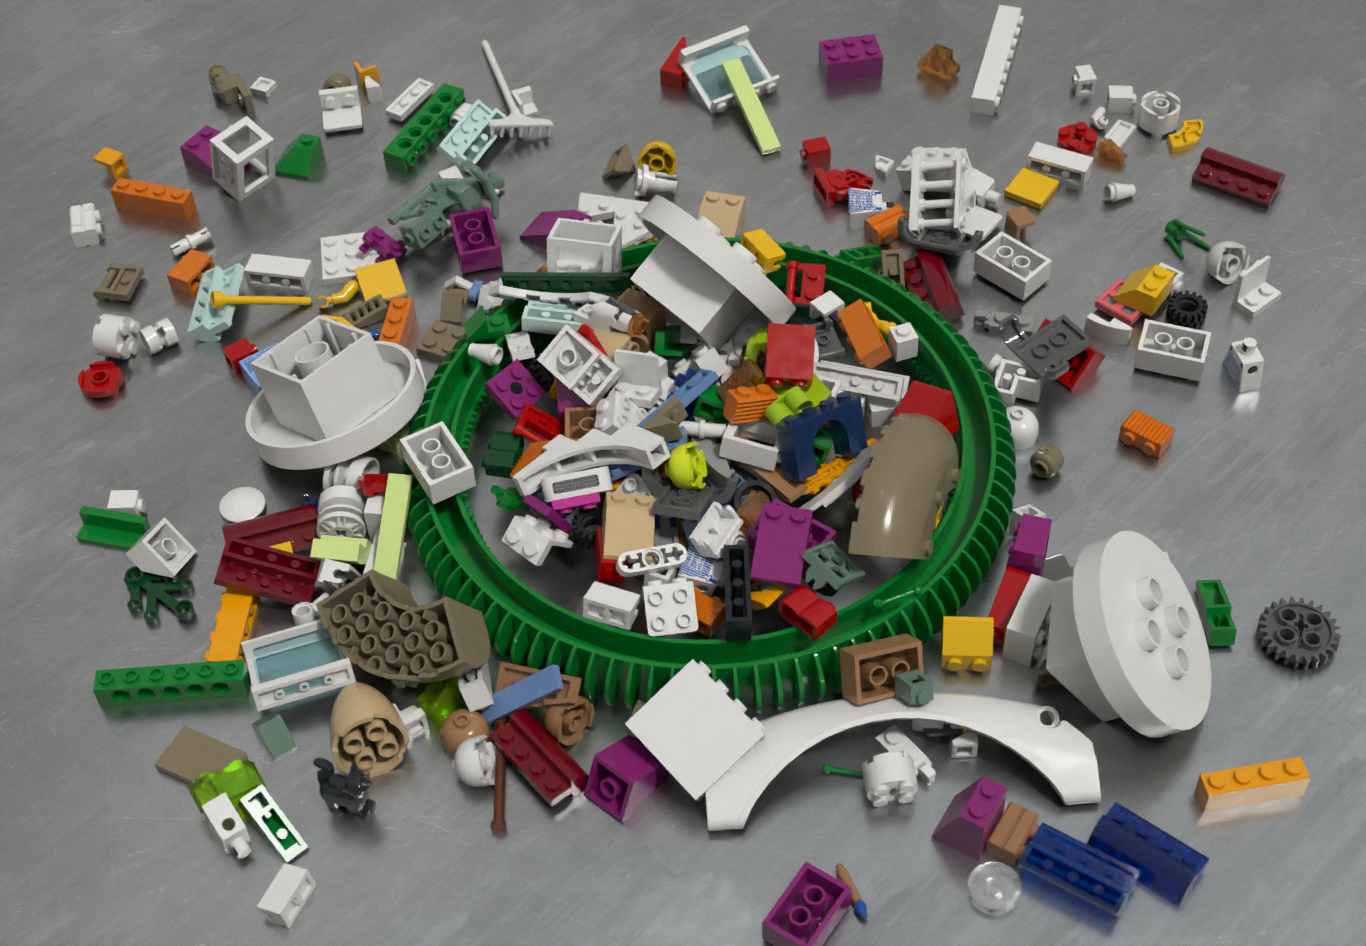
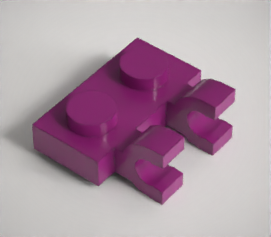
M377 226L364 233L362 237L364 243L359 247V250L364 254L372 248L379 251L381 254L376 258V263L393 258L397 262L406 255L408 250Z

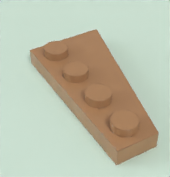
M501 662L494 693L540 670ZM561 674L563 690L524 709L576 704L582 679Z

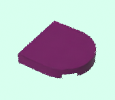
M526 495L521 502L539 517L550 521L551 525L566 534H569L572 530V526L553 508L534 496Z

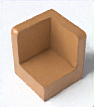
M1026 206L1006 211L1005 227L1016 240L1020 239L1021 228L1035 225L1036 220Z

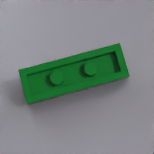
M670 325L656 331L655 354L683 356L697 347V344L680 343L681 325Z
M82 506L79 515L83 526L76 538L79 542L130 550L150 529V525L145 516Z

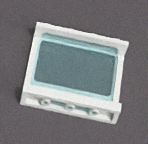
M747 25L680 50L678 62L710 114L721 113L731 106L739 105L721 67L723 61L741 59L758 97L766 92H773L778 86L779 75L770 76L747 40L750 32Z
M321 619L241 642L251 679V691L258 712L356 682L350 659L346 658L342 650L334 645L331 640L332 636L324 628Z

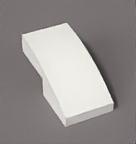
M1090 313L1086 317L1084 332L1105 342L1128 345L1133 328L1116 318L1107 322L1097 315Z
M522 331L505 335L512 361L535 357L528 332Z

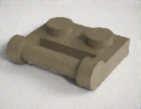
M111 263L107 269L108 273L100 287L95 289L93 296L98 300L107 298L129 301L144 275L143 267Z

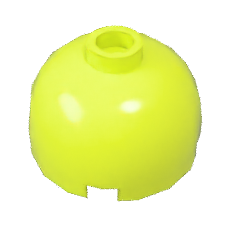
M698 442L678 445L671 451L667 463H665L666 476L670 477L671 481L678 488L698 490L703 489L706 485L702 481L703 477H707V465L703 450H697Z

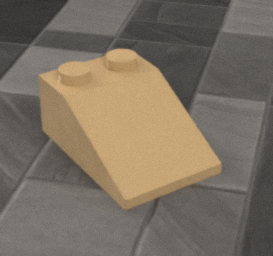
M706 191L700 206L698 219L701 215L706 217L723 232L721 234L722 237L735 238V235H739L746 216V197Z
M606 491L602 513L603 559L618 560L619 556L624 552L654 546L655 514H652L655 502L654 497L644 494L634 495ZM653 555L645 556L646 563L652 564Z

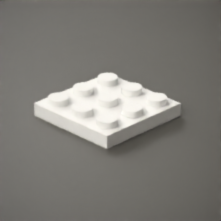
M365 232L321 238L324 285L347 283L350 280L358 281L354 269L376 263V258L381 254L379 251L372 248L364 254L359 250V247L364 243L362 237Z

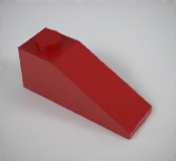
M686 37L680 39L660 69V82L663 86L682 90L684 85L689 82V78L678 62L680 50L687 48Z

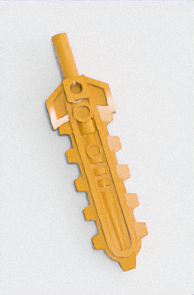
M871 438L867 440V446L869 447L879 440ZM858 455L854 457L836 456L833 457V462L819 465L820 469L817 470L816 475L801 481L807 486V491L803 495L816 494L820 491V487H828L833 483L834 479L840 477L848 469Z

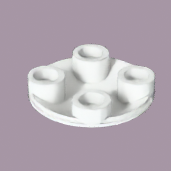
M239 487L229 491L221 499L219 510L225 521L237 523L257 518L265 507V498L258 489Z

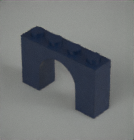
M841 392L833 399L820 401L819 405L805 408L801 413L787 416L783 421L775 424L784 478L801 482L817 474L814 439L819 428L827 421L832 430L835 454L854 457L868 447L861 397L851 395L850 392Z

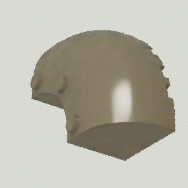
M899 413L898 417L890 419V425L883 427L880 432L881 441L875 442L870 452V469H864L860 483L861 487H864L863 494H860L859 499H856L855 507L858 508L859 514L857 522L852 521L849 554L929 560V555L933 552L932 534L939 508L943 506L947 493L951 489L956 488V483L960 481L961 473L960 469H958V451L948 429L936 419L917 413Z
M372 569L316 604L324 628L329 631L332 636V642L342 650L343 655L363 670L386 679L406 683H431L447 680L485 664L490 656V640L482 612L446 596L438 601L418 606L408 585Z

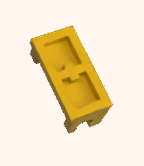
M762 228L742 234L740 244L757 258L756 263L765 270L764 275L781 268L775 262L785 259L786 253Z

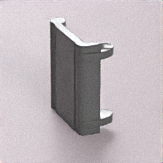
M824 316L823 321L807 325L816 326L815 338L819 350L818 362L845 355V349L833 328L832 319Z

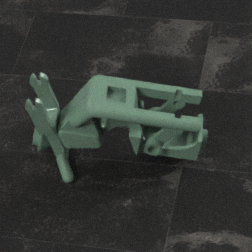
M467 159L465 164L461 162V168L472 176L465 179H435L388 218L390 225H396L401 220L418 217L408 224L399 226L402 236L398 239V242L404 247L408 245L411 248L423 249L434 238L440 236L443 230L450 229L444 214L450 215L449 208L457 205L462 210L467 211L483 201L485 196L491 200L492 218L498 219L499 198L495 189H502L504 187L503 176L494 171L489 172L487 176L470 159Z

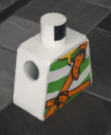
M224 792L202 805L208 826L226 854L234 852L238 859L248 856L252 849L248 845L250 838L247 828L226 793Z

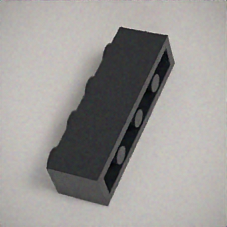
M723 545L726 641H751L752 603L748 545Z

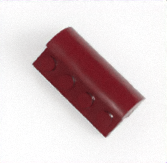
M1210 147L1205 148L1201 154V160L1192 175V181L1268 208L1285 180L1284 173Z
M916 249L918 255L903 262L904 278L909 292H915L921 301L928 302L934 308V311L940 312L946 318L947 322L965 315L942 254L936 251Z
M314 503L222 526L225 543L228 536L268 547L290 541L294 553L312 549L313 538L320 539L316 531L318 516Z
M228 536L214 584L291 605L301 602L310 603L321 561Z
M520 710L510 714V721L489 734L490 741L551 807L566 796L570 795L574 798L585 790L589 775L528 711Z

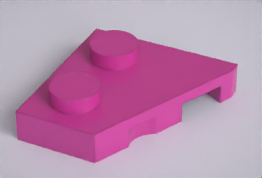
M595 492L552 501V506L554 510L559 511V514L573 512V507L582 506L583 510L596 508V503L601 502L600 494Z

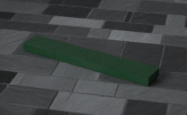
M503 272L501 275L503 286L539 292H594L606 296H621L628 288L632 289L630 273Z

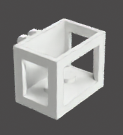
M244 117L210 139L213 180L237 201L241 202L276 178L274 139L249 117ZM250 131L261 139L252 146ZM265 150L266 167L255 158ZM250 164L262 177L245 187L244 166Z
M558 218L547 237V272L621 273L622 225L606 224L599 220L597 222H590L589 219L581 221Z

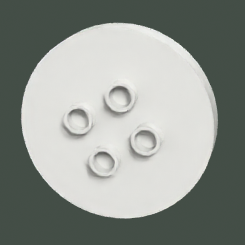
M655 195L639 214L638 219L660 242L630 278L631 281L645 296L665 306V313L705 345L708 344L714 347L718 352L748 314L766 323L785 324L796 311L795 306L785 294L763 274L765 270L756 263L757 258L738 242L731 247V244L721 236L723 232L706 217L701 215L697 220L674 203L659 195Z
M318 315L250 363L262 390L249 406L245 426L260 457L272 466L291 470H306L330 466L361 455L398 432L414 416L419 405L422 403L425 384L413 355L405 347L387 341H374L369 332Z
M1125 530L1086 545L1076 561L1073 580L1052 587L1046 670L1103 722L1121 717L1139 733L1148 737L1159 738L1194 728L1204 718L1211 695L1210 657L1197 609L1174 565L1162 550L1147 537L1134 531Z

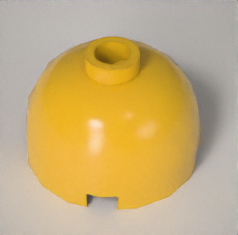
M662 141L649 142L638 155V169L641 168L642 164H647L649 171L673 175L677 166L675 150L669 144Z

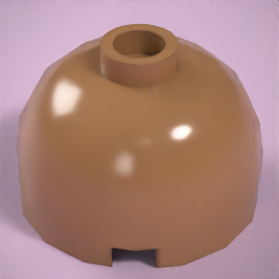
M579 695L576 704L548 706L544 718L547 731L555 740L564 745L575 744L584 737L582 731L585 727L590 728L592 725L594 706L586 698Z
M461 708L451 712L444 719L440 729V741L446 753L450 757L455 758L458 746L465 739L486 735L487 738L484 740L488 743L490 742L489 734L491 732L484 716L477 711L470 712L468 708Z

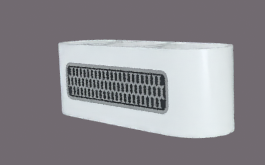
M608 466L540 479L545 503L613 490Z

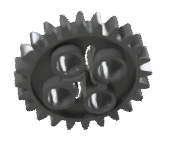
M1290 597L1287 603L1281 598L1279 604L1273 601L1271 607H1265L1264 613H1261L1257 630H1259L1257 637L1262 639L1261 646H1268L1267 654L1276 653L1275 660L1281 657L1284 658V665L1291 661L1294 668H1297L1298 663H1302L1304 668L1307 669L1311 662L1314 667H1317L1319 661L1325 664L1327 659H1332L1334 653L1337 652L1341 635H1339L1340 627L1335 626L1337 619H1329L1331 612L1323 613L1321 611L1323 606L1314 607L1313 600L1305 604L1303 598H1300L1299 602H1295L1294 598ZM1299 616H1300V617H1302V624H1301L1300 632H1299V637H1300V641H1299V645H1298L1299 649H1297V648H1296V639H1297V635H1298V627H1297V625H1298Z

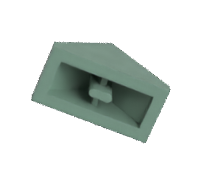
M272 712L252 723V727L274 761L297 749L280 714Z

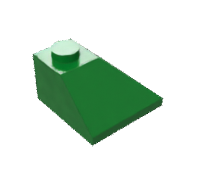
M301 134L292 141L276 163L275 174L309 180L324 156L320 136Z

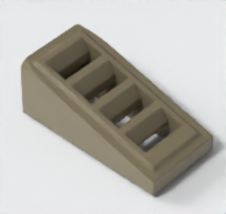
M379 294L342 316L356 328H361L384 320L388 307L382 295Z

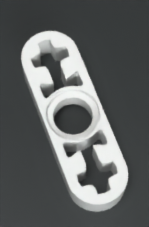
M672 543L624 552L616 562V570L621 576L632 577L679 568L687 558V551L683 545ZM672 551H674L676 555H680L678 560H676L675 557H668L671 555ZM649 554L654 555L658 559V564L655 566L647 564L645 556ZM625 560H627L628 563H635L632 565L631 569H628V566L626 565L623 566Z

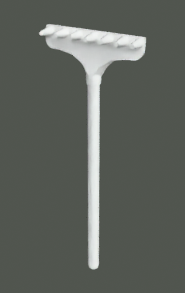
M483 40L481 46L510 109L508 117L489 120L490 137H494L495 128H500V137L502 138L505 128L508 127L509 137L513 136L515 127L519 128V137H522L524 127H528V137H531L533 127H537L538 137H541L543 127H547V137H550L554 125L551 120L531 118L520 113L488 41Z

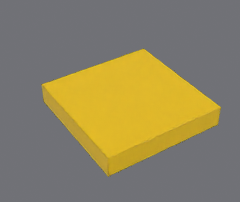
M1023 167L1005 189L1004 196L1041 210L1059 187V181Z
M395 258L354 269L364 301L379 294L382 295L385 302L391 301L392 297L407 296Z

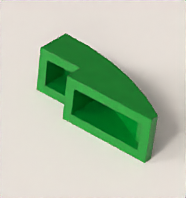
M1196 580L1199 608L1209 645H1235L1237 629L1231 617L1232 606L1221 580Z

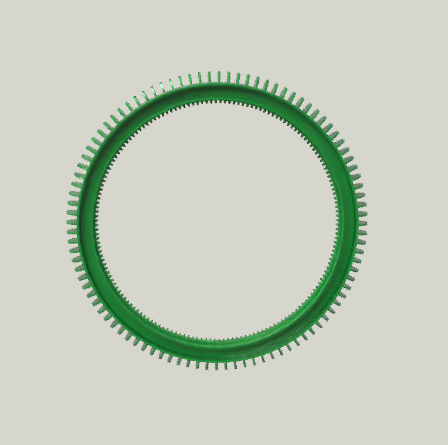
M735 235V238L724 237L731 244V247L736 242L739 244L741 242L740 235ZM647 240L646 244L635 245L632 243L629 244V247L623 248L621 273H630L632 277L660 241L652 242V240ZM776 242L786 253V257L781 261L775 262V264L781 266L780 269L767 273L765 276L784 294H786L788 275L786 264L788 261L826 265L823 294L831 290L845 302L844 309L861 299L863 302H871L872 311L879 320L894 322L896 326L910 322L919 337L917 356L896 362L893 355L890 359L913 380L952 391L959 423V429L952 437L958 451V469H960L961 473L960 481L956 483V488L948 492L942 518L938 528L932 535L934 546L932 554L929 555V560L912 559L900 572L878 589L837 611V623L816 640L805 635L798 626L751 636V641L665 638L621 630L577 615L532 590L495 557L490 548L487 547L486 541H483V535L480 534L479 527L477 528L468 489L433 504L404 460L403 474L413 476L408 509V527L412 533L413 543L418 550V556L422 564L425 565V570L430 579L433 580L438 593L443 595V597H449L482 612L490 640V647H495L500 656L511 658L515 665L539 670L551 665H559L560 674L582 679L579 691L584 689L587 699L594 701L602 695L607 705L614 706L620 700L625 702L627 709L634 710L638 700L648 702L693 659L697 664L702 661L712 671L709 674L710 678L714 682L720 680L730 690L727 695L732 701L737 698L746 708L754 707L756 714L762 712V706L774 704L776 710L783 709L784 702L793 700L799 706L804 704L805 696L813 695L816 700L824 698L826 689L829 688L835 693L842 692L839 648L902 634H908L921 640L923 646L931 640L933 634L942 631L943 616H957L960 608L967 605L972 593L978 590L982 579L987 576L991 563L996 559L1010 523V514L1014 506L1013 497L1016 492L1015 480L1017 474L1014 439L1010 420L1007 417L1006 406L1002 402L1001 394L995 387L994 379L987 372L986 365L979 359L977 352L969 346V342L964 336L958 334V330L952 323L947 322L940 312L934 311V308L928 302L921 301L915 292H907V289L901 283L893 284L887 275L877 276V272L873 268L866 267L863 269L859 262L851 261L849 263L841 255L833 257L828 255L825 250L814 251L807 245L798 247L794 246L792 242H786V244ZM796 273L795 297H801L803 273ZM631 281L632 285L635 286V290L641 292L640 289ZM516 298L515 301L504 299L501 306L492 307L486 317L507 313L511 334L522 332V315L525 305L528 306V301ZM795 307V313L810 317V308ZM821 315L815 319L823 321V316ZM828 315L829 319L833 321V326L842 329L839 325L841 320L837 322ZM528 332L535 356L544 351L557 335ZM464 334V338L456 342L453 350L448 352L443 359V363L438 366L434 376L428 382L423 394V401L414 414V420L410 425L409 435L443 421L468 458L470 454L469 449L478 427L495 401L483 386L513 362L505 336L468 343L466 334ZM883 335V338L888 346V336ZM471 343L497 344L503 349V358L500 364L490 366L475 357L469 356V345ZM532 358L519 361L526 368L529 366ZM915 585L922 588V592L919 595L912 594L883 605V608L880 610L873 608V601L875 599L884 600L912 590Z

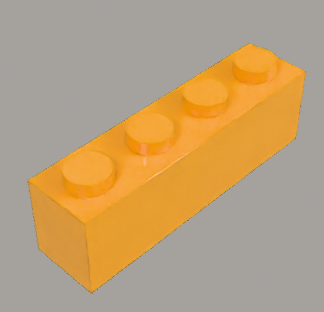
M226 587V591L221 595V609L216 613L215 631H212L210 635L211 646L209 651L205 653V662L245 659L241 642L250 640L260 596Z
M1300 756L1202 773L1199 775L1195 792L1203 812L1206 813L1302 796L1305 794L1310 776Z

